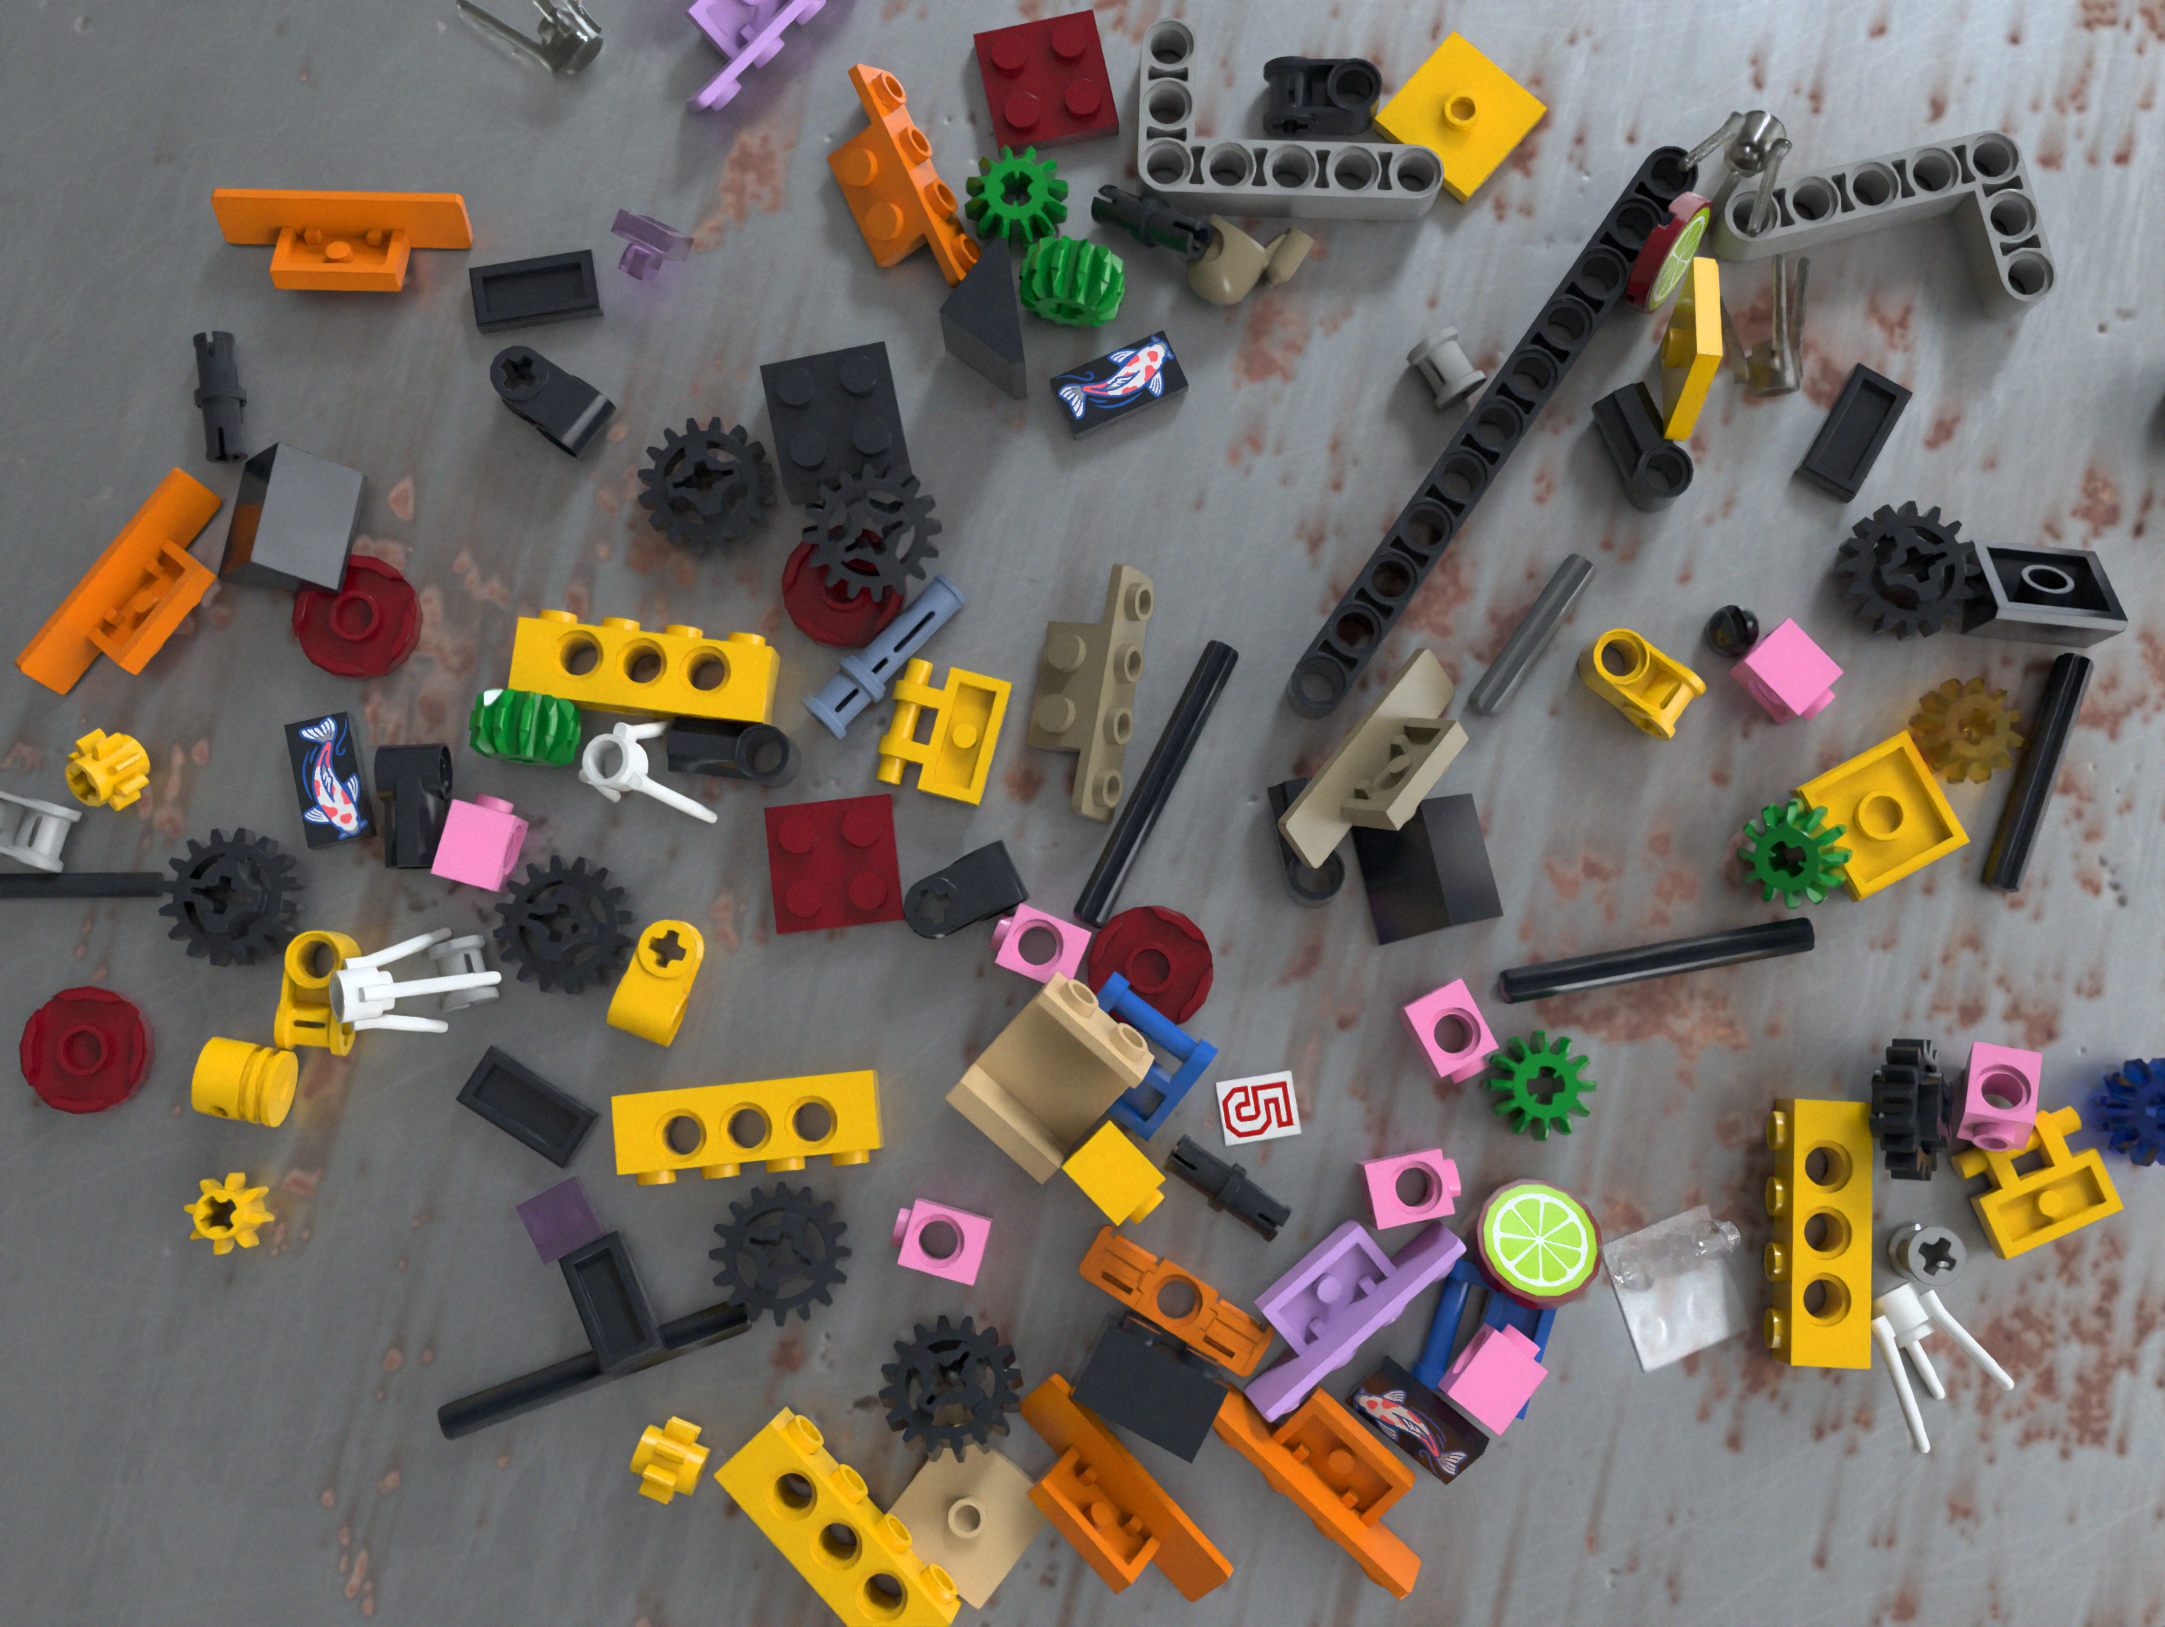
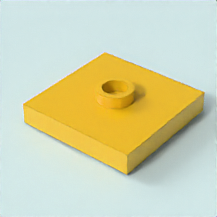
M1453 31L1374 118L1372 128L1391 144L1420 145L1436 152L1443 162L1445 172L1441 186L1465 205L1544 117L1547 107L1456 31Z
M1692 258L1661 342L1664 439L1686 441L1687 437H1690L1723 356L1718 264H1716V259Z
M1907 730L1884 740L1789 791L1793 798L1802 799L1806 817L1819 805L1828 808V815L1822 823L1827 830L1836 824L1846 826L1847 832L1833 843L1834 846L1846 847L1853 852L1852 859L1849 862L1836 865L1846 876V880L1842 885L1852 903L1865 899L1970 842Z

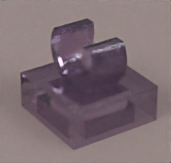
M620 208L611 228V232L631 242L621 258L618 269L639 280H643L645 277L653 281L659 272L663 259L685 261L695 238L639 210Z
M574 1176L516 1206L544 1265L567 1255L607 1233L579 1176Z

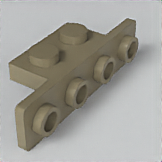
M1114 564L1112 566L1102 624L1048 622L1027 741L1028 745L1038 749L1080 753L1071 801V811L1103 823H1112L1115 807L1122 796L1123 781L1121 772L1126 743L1130 740L1133 732V701L1136 684L1144 668L1142 649L1147 620L1151 617L1154 609L1153 579L1127 564Z
M1417 648L1279 819L1278 829L1305 867L1318 869L1352 825L1398 831L1404 823L1412 818L1419 803L1436 781L1450 769L1452 761L1468 742L1469 738L1457 720L1437 719L1455 696L1456 690L1431 649Z

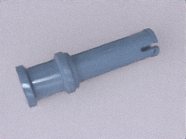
M938 574L934 581L858 657L852 654L848 658L844 657L838 663L839 671L814 696L807 694L799 702L827 732L840 741L847 734L845 726L870 701L878 703L885 696L883 693L887 689L884 683L925 644L960 606L963 607L967 603L966 598L951 581L942 574Z

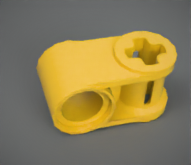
M1616 628L1602 634L1588 643L1582 649L1578 658V672L1581 680L1588 688L1594 690L1622 711L1638 728L1662 741H1669L1676 732L1673 726L1675 721L1691 699H1700L1707 689L1705 683L1693 671L1681 663L1670 659L1644 640L1638 633L1629 629ZM1604 646L1615 648L1623 655L1625 670L1622 676H1615L1604 668L1601 661V653Z
M662 920L653 923L645 929L639 939L629 968L612 999L606 1020L607 1025L668 1048L684 1017L689 1001V993L704 958L705 944L697 928L688 922ZM677 932L680 934L677 944L681 948L686 949L685 957L683 959H671L668 965H666V953L658 949L659 941L661 938L672 939Z
M308 931L296 936L288 945L284 957L285 965L281 998L274 1021V1039L278 1049L291 1051L296 1045L330 1048L331 1053L337 1056H346L351 1050L356 1031L351 1030L350 1022L338 1023L336 1021L329 998V979L331 973L344 970V959L362 957L361 950L356 941L347 934L336 931ZM323 943L331 947L335 957L333 969L325 977L318 974L313 966L315 950ZM307 1022H321L325 1024V1027L310 1026Z

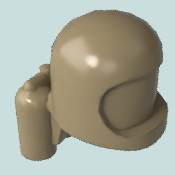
M1212 213L1207 220L1213 228L1211 244L1209 248L1200 244L1198 248L1203 249L1205 255L1198 260L1188 259L1186 275L1189 284L1202 298L1215 305L1229 306L1239 303L1251 291L1262 274L1265 277L1264 284L1268 288H1272L1277 283H1284L1290 280L1313 245L1314 240L1303 231L1293 227L1292 229L1288 228L1283 234H1277L1263 247L1247 234L1227 223L1217 214Z

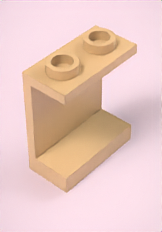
M1059 971L1047 981L969 1066L944 1098L1041 1185L1059 1169L1070 1148L1129 1086L1135 1089L1143 1081L1155 1059L1148 1051L1144 1038L1134 1028L1124 1023L1117 1024L1098 1007L1099 1003L1096 996L1087 986L1075 979L1068 980Z

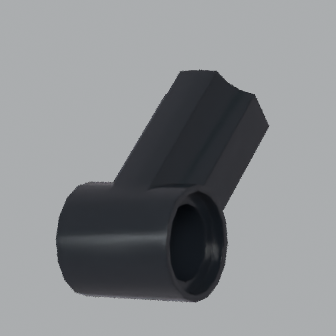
M1644 381L1635 384L1631 383L1617 389L1592 405L1591 410L1624 476L1623 491L1625 498L1631 506L1641 512L1656 513L1665 510L1673 504L1692 482L1694 468L1691 458L1685 450L1675 445L1673 440L1664 439L1663 420ZM1652 466L1663 470L1669 477L1670 490H1658L1651 486L1646 479L1645 468Z
M676 717L669 733L667 755L668 771L671 773L756 783L773 789L781 788L791 783L798 775L801 767V753L796 743L777 727L768 724L746 726ZM767 742H778L782 748L780 763L768 772H758L754 766V756L757 749Z
M446 743L381 745L378 747L375 755L374 777L379 799L384 802L385 868L391 870L432 869L445 827L444 800L450 798L453 787V763L449 747Z
M1304 777L1268 787L1266 792L1284 869V888L1286 893L1296 905L1306 909H1318L1328 905L1336 897L1345 879V865L1338 854L1337 847L1333 849L1322 863L1330 873L1331 885L1328 889L1321 892L1309 891L1299 883L1297 878V868L1303 863L1277 826L1279 819L1312 780V778Z

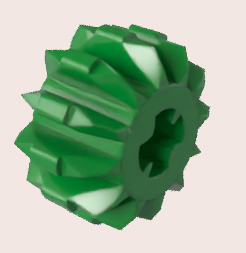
M1005 144L1000 150L1001 163L997 164L993 160L982 156L978 162L981 176L968 177L965 184L966 193L972 199L964 205L967 219L978 221L975 227L976 236L981 241L990 239L997 235V239L1007 237L1008 249H1010L1012 241H1020L1023 253L1027 254L1028 246L1033 245L1034 236H1037L1039 239L1044 237L1055 239V229L1052 224H1061L1067 221L1068 208L1062 201L1069 196V187L1065 180L1055 179L1058 174V165L1053 158L1036 165V150L1029 146L1024 151L1022 159H1013V151ZM1016 194L1013 206L1007 205L1006 198ZM1021 194L1027 196L1028 203L1018 207L1017 201L1020 200Z
M1067 235L1062 236L1060 240L1051 237L1040 238L1038 243L1028 246L1026 258L1021 263L1018 278L1021 280L1019 289L1021 294L1020 303L1027 309L1033 310L1038 318L1052 319L1056 321L1057 325L1066 323L1072 324L1076 328L1082 327L1083 324L1093 327L1102 326L1104 322L1116 318L1118 306L1122 304L1125 285H1123L1125 279L1123 271L1124 261L1117 255L1111 254V250L1108 247L1090 244L1087 238L1082 241L1073 240Z
M493 688L477 695L475 710H471L469 730H471L469 746L484 757L496 758L500 761L539 767L550 766L557 768L574 761L576 746L580 744L582 727L579 726L581 710L567 699L555 698L552 695L538 694L532 691H517L510 688L507 690Z
M1793 798L1788 801L1784 812L1775 803H1771L1761 809L1763 822L1751 820L1743 827V832L1752 842L1740 846L1737 849L1736 856L1755 863V866L1743 874L1744 882L1753 883L1761 877L1767 883L1761 891L1762 901H1771L1782 890L1784 903L1788 909L1799 907L1804 896L1813 904L1818 905L1828 897L1826 886L1839 888L1845 882L1846 876L1836 865L1849 862L1852 859L1853 852L1846 847L1834 846L1833 842L1843 836L1847 830L1843 824H1836L1829 830L1822 825L1828 815L1827 807L1819 805L1806 817L1805 806L1800 798ZM1800 845L1806 857L1802 860L1793 859L1788 861L1784 856L1783 850L1787 847L1795 848Z
M1537 1030L1532 1032L1529 1048L1519 1036L1507 1039V1047L1514 1059L1513 1061L1500 1054L1491 1055L1489 1063L1493 1068L1504 1074L1502 1079L1484 1080L1483 1089L1490 1092H1503L1504 1098L1494 1102L1489 1107V1111L1492 1116H1502L1514 1110L1507 1128L1511 1134L1520 1135L1530 1122L1533 1139L1535 1141H1546L1550 1132V1123L1560 1135L1567 1136L1573 1132L1572 1123L1566 1111L1579 1117L1589 1116L1591 1109L1587 1104L1576 1099L1578 1092H1595L1596 1082L1593 1080L1577 1079L1576 1073L1587 1068L1590 1064L1587 1055H1579L1568 1061L1565 1060L1571 1050V1039L1565 1036L1559 1037L1549 1049V1039L1544 1030ZM1539 1068L1544 1070L1541 1078H1551L1552 1092L1542 1093L1540 1104L1535 1102L1538 1094L1528 1093L1526 1087L1527 1079L1538 1077Z

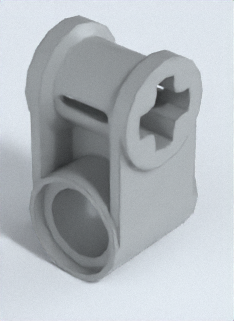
M0 791V853H2V856L12 860L61 873L64 863L59 857L71 823L79 822L83 812L27 795L20 797Z

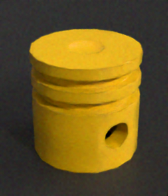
M212 1037L203 1048L194 1070L191 1085L193 1109L197 1113L237 1121L247 1120L252 1124L263 1123L264 1126L272 1128L278 1127L286 1117L295 1094L299 1067L297 1055L294 1051H280L274 1047L264 1048L263 1045L223 1037Z

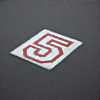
M1291 1070L1215 1082L1226 1146L1302 1134Z

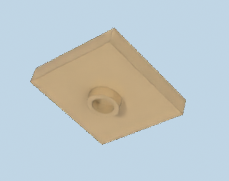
M965 1423L955 1424L953 1427L962 1426ZM975 1444L966 1446V1457L963 1463L957 1462L952 1448H944L937 1462L930 1461L928 1458L885 1513L897 1517L908 1529L913 1540V1544L909 1548L926 1567L931 1563L942 1567L954 1581L958 1595L978 1611L1049 1520L1026 1495L1036 1481L991 1444H989L990 1452L985 1455Z

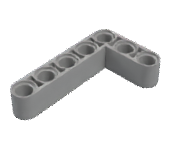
M1171 17L1156 20L1143 33L1139 69L1136 170L1138 197L1144 199L1148 196L1160 197L1169 202L1171 209L1188 215H1211L1215 213L1220 216L1381 221L1418 220L1425 216L1434 205L1445 172L1443 162L1437 153L1425 146L1411 144L1195 138L1197 41L1195 33L1188 24L1180 19ZM1170 50L1179 54L1182 60L1168 65L1156 60L1154 55L1160 51ZM1166 108L1177 112L1181 119L1172 124H1163L1156 121L1152 114L1159 109ZM1165 167L1177 172L1180 178L1171 184H1161L1154 181L1149 174L1157 168ZM1227 169L1238 174L1242 181L1233 186H1223L1214 181L1211 175L1218 170ZM1279 172H1293L1301 178L1303 184L1296 188H1286L1278 184L1273 176ZM1344 173L1355 174L1361 178L1365 186L1358 190L1345 189L1339 185L1335 177ZM1405 175L1416 176L1423 181L1426 189L1420 192L1408 191L1401 186L1398 178Z
M1998 130L1982 131L1744 188L1736 192L1727 201L1713 220L1708 232L1709 243L1714 253L1723 260L1731 263H1740L1952 212L1978 301L1983 311L1991 318L2006 322L2023 317L2053 291L2057 281L2056 266L2021 150L2011 136ZM1973 161L1983 163L1991 173V177L1984 176L1977 171ZM1913 175L1922 176L1929 181L1932 191L1929 192L1920 188L1916 184ZM1853 189H1860L1869 194L1873 201V206L1862 204L1854 195ZM1793 203H1801L1811 209L1814 220L1800 217L1796 213ZM1733 217H1742L1752 223L1755 235H1748L1738 230L1733 222ZM1991 218L1997 219L2005 225L2008 230V236L2000 234L1994 229ZM2008 276L2015 277L2022 282L2026 295L2016 292L2011 287Z

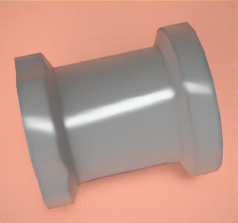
M1453 326L1444 328L1423 340L1409 352L1406 358L1411 367L1419 366L1436 392L1437 397L1434 402L1440 411L1460 403L1476 392L1487 381L1482 370L1474 371L1455 342L1458 338V333Z
M471 935L452 939L426 949L428 959L436 961L440 977L486 972L481 949L486 945L484 935ZM490 985L445 991V998L440 1002L442 1012H451L481 1005L498 999L500 996L498 988Z
M1913 1223L1906 1227H1899L1891 1234L1886 1246L1890 1267L1901 1278L1912 1280L1913 1282L1920 1281L1931 1286H1946L1956 1281L1963 1273L1967 1261L1966 1249L1961 1239L1951 1230L1939 1226L1929 1227L1920 1223ZM1922 1243L1926 1244L1925 1249L1927 1252L1933 1255L1932 1262L1929 1265H1925L1926 1259L1918 1253ZM1949 1263V1266L1944 1268V1264Z

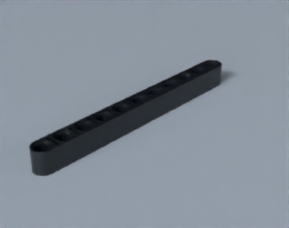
M1663 146L1654 150L1641 165L1297 663L1286 686V697L1290 707L1298 715L1307 719H1321L1329 716L1342 702L1628 286L1626 284L1632 267L1652 229L1655 230L1658 224L1664 227L1670 224L1676 215L1668 211L1670 209L1668 208L1669 205L1682 193L1692 192L1699 178L1698 166L1694 157L1689 152L1677 146ZM1662 176L1667 178L1673 184L1675 192L1666 193L1659 190L1653 184L1651 177ZM1623 224L1634 227L1640 233L1642 241L1630 242L1625 240L1619 234L1617 225ZM1594 273L1601 276L1606 281L1608 291L1595 292L1590 290L1585 285L1582 275ZM1560 322L1567 325L1573 332L1574 341L1562 343L1556 340L1550 334L1548 324ZM1516 372L1532 374L1540 384V391L1537 393H1527L1520 390L1513 380V374ZM1492 421L1499 424L1506 434V442L1492 444L1486 441L1479 433L1478 423ZM1449 471H1458L1465 474L1471 482L1472 492L1466 495H1457L1451 492L1444 484L1443 474ZM1414 521H1424L1430 524L1436 531L1437 543L1431 546H1422L1415 543L1409 536L1408 524ZM1380 571H1388L1395 574L1403 585V594L1397 597L1380 595L1373 586L1372 575ZM1344 622H1355L1361 625L1367 633L1368 645L1361 649L1345 647L1338 639L1336 627ZM1309 673L1325 675L1333 686V696L1325 701H1314L1308 698L1301 688V678Z

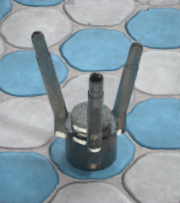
M457 0L456 6L459 10L538 58L552 74L559 71L561 67L569 74L583 70L596 58L604 43L603 38L599 35L602 28L586 12L580 0H564L570 11H567L563 6L555 7L550 0H531L545 15L537 29L538 34L542 37V45L468 0Z
M1751 110L1743 116L1741 113L1734 111L1719 130L1691 150L1688 155L1678 162L1677 167L1680 171L1685 172L1725 143L1723 159L1730 173L1711 200L1713 211L1706 232L1710 229L1716 216L1727 203L1742 178H1750L1764 171L1747 227V235L1754 238L1760 232L1782 161L1792 148V143L1787 140V132L1784 125L1772 114L1761 110Z
M1779 253L1773 256L1771 280L1773 339L1751 344L1752 355L1747 358L1720 295L1721 334L1733 363L1734 384L1748 383L1750 397H1777L1791 394L1801 389L1800 379L1804 377L1802 349L1811 264L1807 257H1802L1798 261L1789 339H1787L1785 257Z

